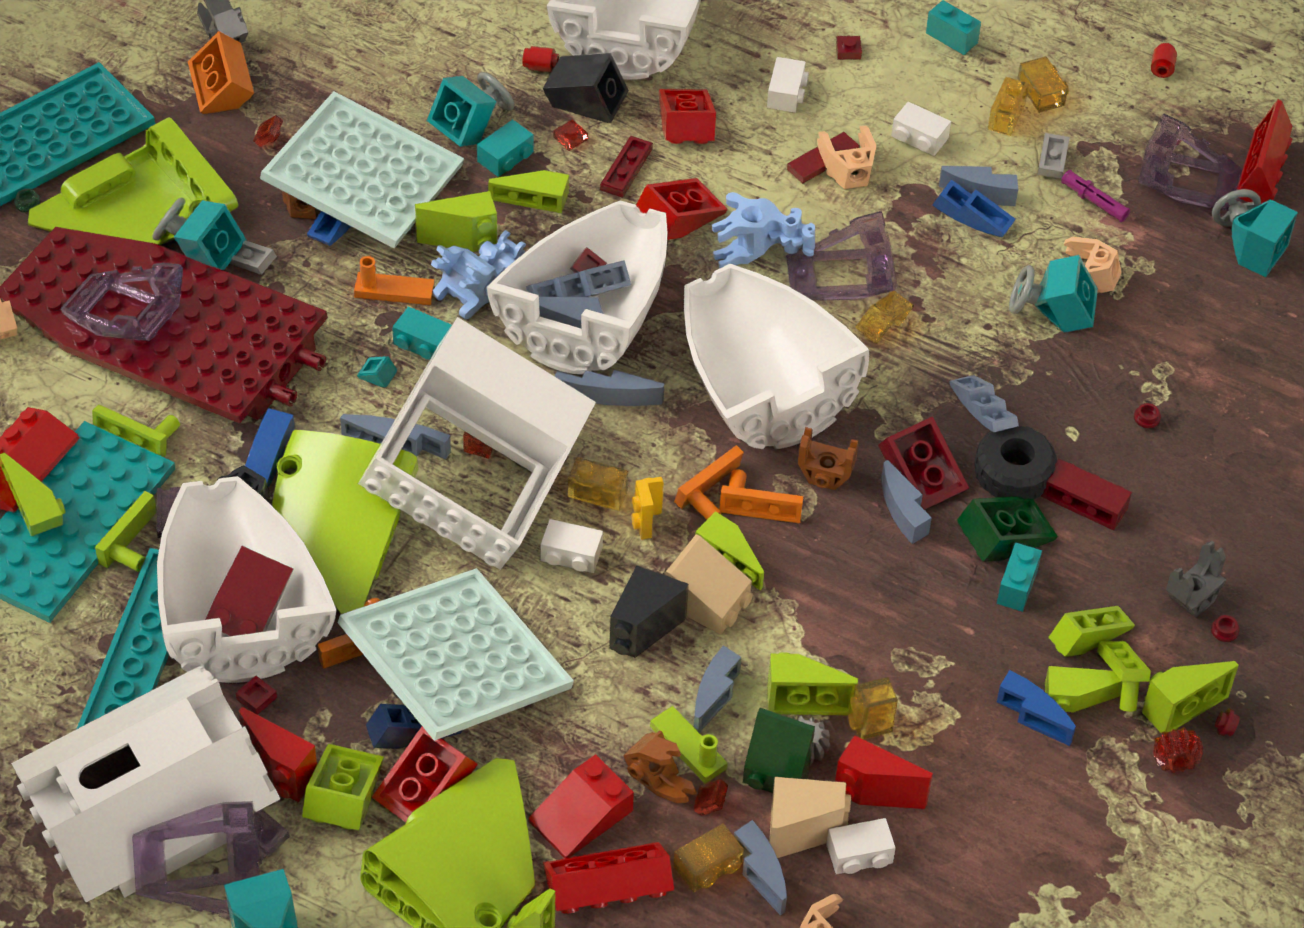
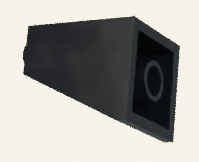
M611 53L561 56L543 87L545 96L552 107L605 123H612L629 91Z
M636 565L610 616L609 649L614 650L620 655L636 658L684 622L687 617L689 584Z

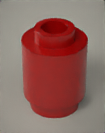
M1161 43L1153 51L1151 72L1157 77L1167 78L1175 71L1177 51L1172 44Z
M536 46L525 48L522 61L523 67L531 71L552 73L559 60V54L556 53L555 48Z

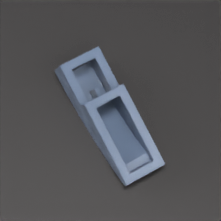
M941 166L939 187L944 189L952 179L971 194L975 189L996 205L1016 206L1018 194L1017 175L992 174L991 167Z
M888 460L883 463L881 481L887 507L901 532L913 544L929 534L932 517L921 507L922 494Z
M724 645L713 657L699 685L694 717V728L699 733L732 698L733 680L740 674L742 657Z
M752 820L734 832L733 849L744 859L743 876L779 915L785 913L787 900L782 869L771 844Z

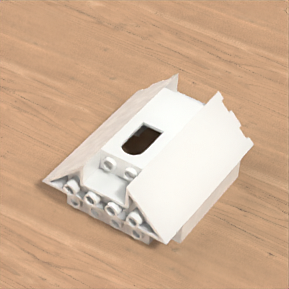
M203 665L11 763L21 781V784L17 785L24 801L31 799L34 807L29 809L37 825L43 822L46 830L42 834L49 848L56 846L59 853L54 855L58 865L62 872L67 869L69 870L85 902L111 889L116 890L118 888L124 898L252 830L249 816L280 800L276 789L267 776V770L258 752H256L251 743L246 727H241L223 696L219 681L214 679L213 675L206 671ZM127 745L130 746L140 764V767L97 789H87L79 782L80 774L84 768Z

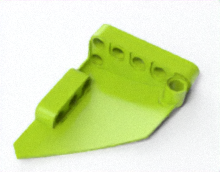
M168 117L146 130V144L126 156H123L121 153L113 154L68 178L62 184L60 194L29 209L28 225L47 231H52L55 227L161 245L174 240V235L167 231L158 241H155L152 238L153 232L178 198L182 197L186 201L179 214L180 217L183 216L186 219L189 218L202 200L225 204L229 212L238 208V202L230 188L178 125Z
M293 430L284 455L277 463L278 477L272 507L288 522L303 541L325 581L335 607L340 614H344L364 607L373 581H376L379 577L400 518L401 509L394 508L389 502L376 494L369 493L363 486L358 484L380 447V443L332 433ZM401 449L392 465L415 478L418 472V459L411 452ZM289 468H294L297 470L294 474L291 475L284 473V471Z
M502 758L493 759L417 808L408 817L405 825L365 850L362 856L360 880L365 890L413 928H502L514 911L535 888L529 834L515 761Z

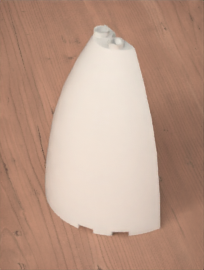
M550 0L547 4V11L554 32L559 33L565 42L564 47L573 56L611 53L623 79L631 80L648 78L649 75L659 71L662 72L673 64L681 53L692 30L701 0Z
M618 201L591 212L540 240L511 263L487 287L492 311L495 317L499 316L505 325V333L516 345L522 344L527 350L532 352L530 356L533 359L562 372L584 374L586 370L592 372L611 367L624 354L639 331L659 290L666 261V213L649 209L647 213H642L635 204ZM586 247L607 262V264L625 260L631 285L590 296L598 297L603 314L586 309L581 314L582 329L540 317L539 295L529 293L526 289V286L573 274L574 272L570 267Z
M728 264L714 271L711 279L707 281L699 278L685 285L684 315L686 335L694 365L713 404L729 429L738 439L743 440L751 447L764 449L765 446H775L777 449L790 447L801 443L805 427L813 429L812 437H814L837 420L834 416L844 406L849 407L859 393L857 389L859 382L867 374L869 349L846 326L813 300L782 283L733 264Z
M238 476L218 479L211 486L204 485L202 481L182 484L162 533L157 560L159 613L163 638L170 657L179 662L182 669L187 672L203 665L205 670L213 675L214 679L225 683L249 682L255 676H258L260 679L267 678L285 671L284 666L295 660L302 662L316 650L315 645L323 636H328L336 615V608L325 581L303 541L288 522L260 494ZM241 546H245L294 568L266 632L229 636L222 633L220 618L205 620Z

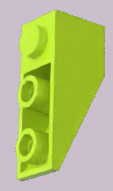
M715 511L695 532V535L701 536L752 581V586L761 590L763 588L764 570L738 525Z

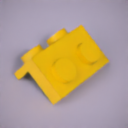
M662 477L636 480L635 496L632 497L634 513H632L631 517L634 530H639L641 540L652 538L653 516L662 514L664 486Z

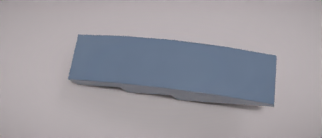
M625 260L531 284L526 286L527 292L539 295V297H590L630 286L631 281Z
M587 370L582 378L559 371L554 376L595 401V404L645 406L662 405L664 401V383L617 370L613 371L611 377Z
M975 375L949 381L950 387L967 410L992 432L1018 426L1017 416L1007 411L1005 400L995 395L993 384Z
M343 414L340 417L341 435L381 444L395 419L372 415ZM415 424L402 450L411 452L416 457L424 450L446 459L451 453L450 435Z

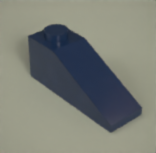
M380 704L366 723L373 748L384 749L407 747L422 727L405 705ZM463 730L458 731V732L453 733V734H450V735H448V736L442 737V738H446V737H450V736H454V735L461 734Z

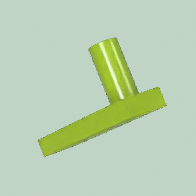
M99 404L92 410L93 425L162 457L166 456L167 439L180 427L179 420L173 415H168L155 429H152Z
M144 491L95 546L98 564L108 568L115 560L137 572L141 571L146 557L127 548V546L157 513L153 494Z
M1098 641L1097 652L1122 681L1119 708L1127 712L1136 711L1140 682H1150L1151 670L1126 642Z
M673 706L650 720V727L656 733L662 731L666 740L677 744L681 753L680 759L704 784L727 770L728 762L717 752V738L711 734L702 736Z

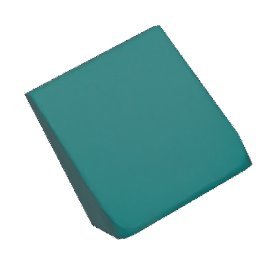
M389 356L369 357L357 377L385 388L397 373V368Z

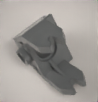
M204 0L207 8L201 2L198 3L197 15L209 39L220 31L240 43L246 41L248 29L240 7L233 9L229 0Z
M1213 541L1207 542L1202 546L1197 564L1185 574H1183L1181 567L1171 572L1166 588L1169 597L1195 618L1214 603L1226 582V579L1221 576L1226 558L1223 548H1219L1216 551Z

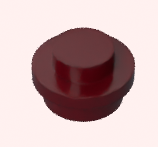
M1144 403L1135 410L1134 420L1139 426L1153 428L1160 423L1161 414L1154 404Z
M1223 615L1214 620L1211 632L1219 641L1231 642L1238 637L1240 628L1235 618Z
M1228 708L1225 712L1221 711L1215 722V727L1218 728V735L1224 736L1226 734L1232 736L1240 718L1239 715L1234 713V710Z

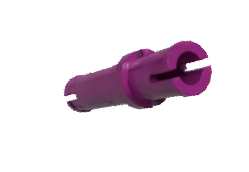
M1068 170L1061 179L1062 184L1077 192L1078 197L1081 199L1086 198L1118 219L1119 222L1125 221L1130 214V208L1125 207L1095 187L1091 180H1084L1072 172V170Z

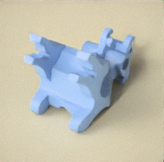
M732 192L726 195V204L736 210L726 219L712 224L713 232H719V243L733 236L738 237L727 247L713 251L715 260L724 259L719 261V269L728 264H748L764 255L768 248L776 243L784 246L785 252L789 254L797 253L799 248H802L805 255H814L815 225L813 223L802 224V211L799 208H792L790 214L786 216L779 211L774 203L766 198L748 199Z
M505 230L500 235L497 244H492L490 241L483 243L479 250L480 256H477L469 249L456 246L445 248L438 245L436 250L443 257L432 260L431 265L436 269H440L443 274L442 279L433 290V297L439 301L447 293L453 297H458L462 304H464L459 310V315L465 320L471 318L483 305L489 302L487 293L489 284L511 263L525 253L523 248L526 244L521 241L516 245L507 238L511 233Z

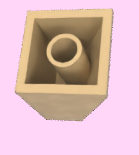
M697 534L666 571V576L689 584L687 617L720 635L727 626H733L738 617V612L742 607L746 608L753 597L751 593L752 581Z
M775 777L769 843L777 858L826 844L829 829L848 825L851 795L845 794L846 783Z

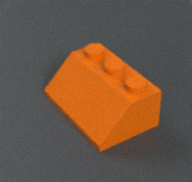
M218 31L188 61L200 113L209 114L239 109L254 94L242 45L239 41Z

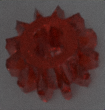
M1185 727L1180 730L1173 728L1172 731H1164L1160 737L1155 738L1154 759L1164 771L1170 770L1171 773L1182 771L1184 773L1185 769H1195V764L1202 762L1203 745L1194 730L1187 731Z

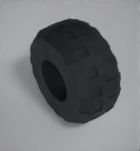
M1018 425L1017 427L997 432L990 431L978 445L974 465L975 475L983 489L994 497L1017 496L1024 499H1036L1044 493L1047 481L1055 471L1057 457L1052 443L1043 434L1031 427ZM1009 462H1018L1022 465H1014Z

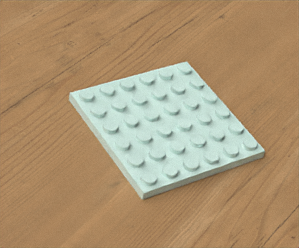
M333 91L262 170L260 179L395 248L415 224V204L434 201L461 168L464 158Z
M477 568L339 616L338 624L434 741L569 690L574 682Z

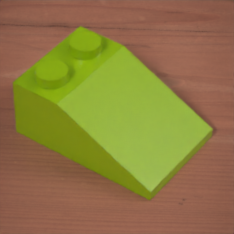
M490 191L415 204L417 243L434 246L441 245L445 248L456 246L469 249L472 252L479 251L486 241L497 244V212Z
M787 652L770 654L767 682L769 711L786 715H854L858 678L801 654H790Z
M1235 661L1172 667L1164 673L1158 672L1150 679L1142 713L1165 736L1228 698L1239 665Z
M328 744L306 787L302 817L317 823L325 822L338 825L344 829L360 830L372 799L384 756Z

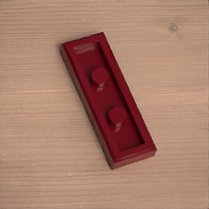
M845 132L830 139L835 151L860 148V145ZM818 146L787 163V170L802 184L827 170Z
M630 135L602 180L600 190L623 198L653 150V143Z

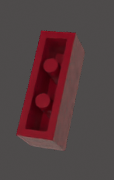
M1058 458L1055 464V471L1049 477L1041 497L1114 531L1128 509L1132 492Z

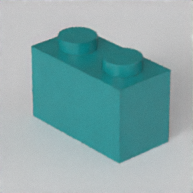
M944 0L928 12L926 34L963 55L978 43L981 21Z
M512 119L477 144V162L499 177L506 171H510L517 163L524 158H528L534 152V134Z
M408 306L392 327L393 344L403 350L411 351L424 359L430 360L452 324Z
M1015 543L1000 584L997 604L1018 611H1024L1039 568L1042 550Z

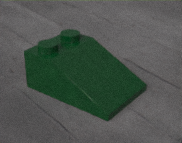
M1014 496L972 499L956 520L983 562L1003 561L1010 558L1015 543L1036 548L1052 542L1058 537L1034 499L1029 498L1024 499Z
M759 708L744 765L742 783L748 784L757 790L762 789L773 793L775 777L807 779L815 726Z

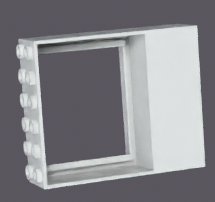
M457 317L435 350L358 484L363 486L369 493L376 494L386 500L394 508L401 509L411 515L417 522L424 523L434 529L440 536L457 543L465 551L472 552L483 559L488 565L501 570L522 543L596 402ZM425 407L532 472L502 530H499L392 465Z

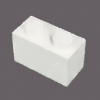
M781 57L776 58L768 90L767 108L796 113L798 103H803L805 89H802V86L806 87L809 72H805V61Z
M907 102L893 120L891 137L935 156L949 138L951 121Z
M550 519L541 542V561L551 565L573 568L577 571L594 573L603 548V531Z
M886 818L828 830L827 848L836 874H852L861 869L871 867L883 868L893 863L895 845Z

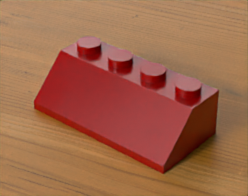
M1277 99L1255 128L1237 190L1248 189L1256 192L1261 199V204L1270 199L1273 200L1278 191L1275 185L1283 174L1280 168H1282L1288 157L1285 151L1288 150L1293 139L1290 137L1293 126L1283 102ZM1238 197L1246 202H1253L1249 197Z
M27 407L0 437V454L6 453L42 482L80 437L50 412ZM0 466V509L15 512L19 507Z
M659 842L543 862L548 889L555 891V910L561 911L563 914L577 912L579 907L590 906L591 908L606 907L608 902L617 900L621 903H630L636 901L637 897L649 895L651 898L662 897L667 894V891L674 890L670 856Z

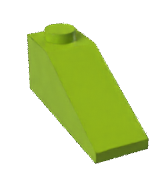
M543 170L492 178L488 182V191H490L493 201L562 213L569 194V175Z
M6 453L0 454V466L30 535L34 536L63 525L62 515L66 511L60 498L55 499L51 489Z
M1119 606L1070 612L1064 614L1050 634L1049 639L1055 644L1058 652L1065 657L1081 655L1098 647V641H1110L1133 629L1135 624Z
M1048 667L1045 693L1053 698L1065 712H1076L1121 696L1122 681L1114 671Z
M548 889L523 906L517 916L513 915L506 928H555V891Z

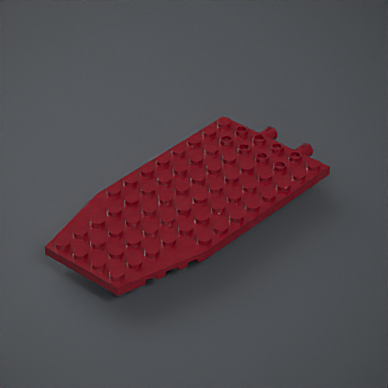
M55 227L0 286L1 302L10 301L12 312L15 315L22 316L26 319L27 324L33 328H38L43 332V336L50 341L54 340L63 351L239 424L246 416L258 420L274 400L289 407L293 406L297 399V391L286 388L287 384L303 365L321 371L326 364V356L315 352L314 334L328 319L326 310L219 268L211 267L188 258L183 254L155 243Z

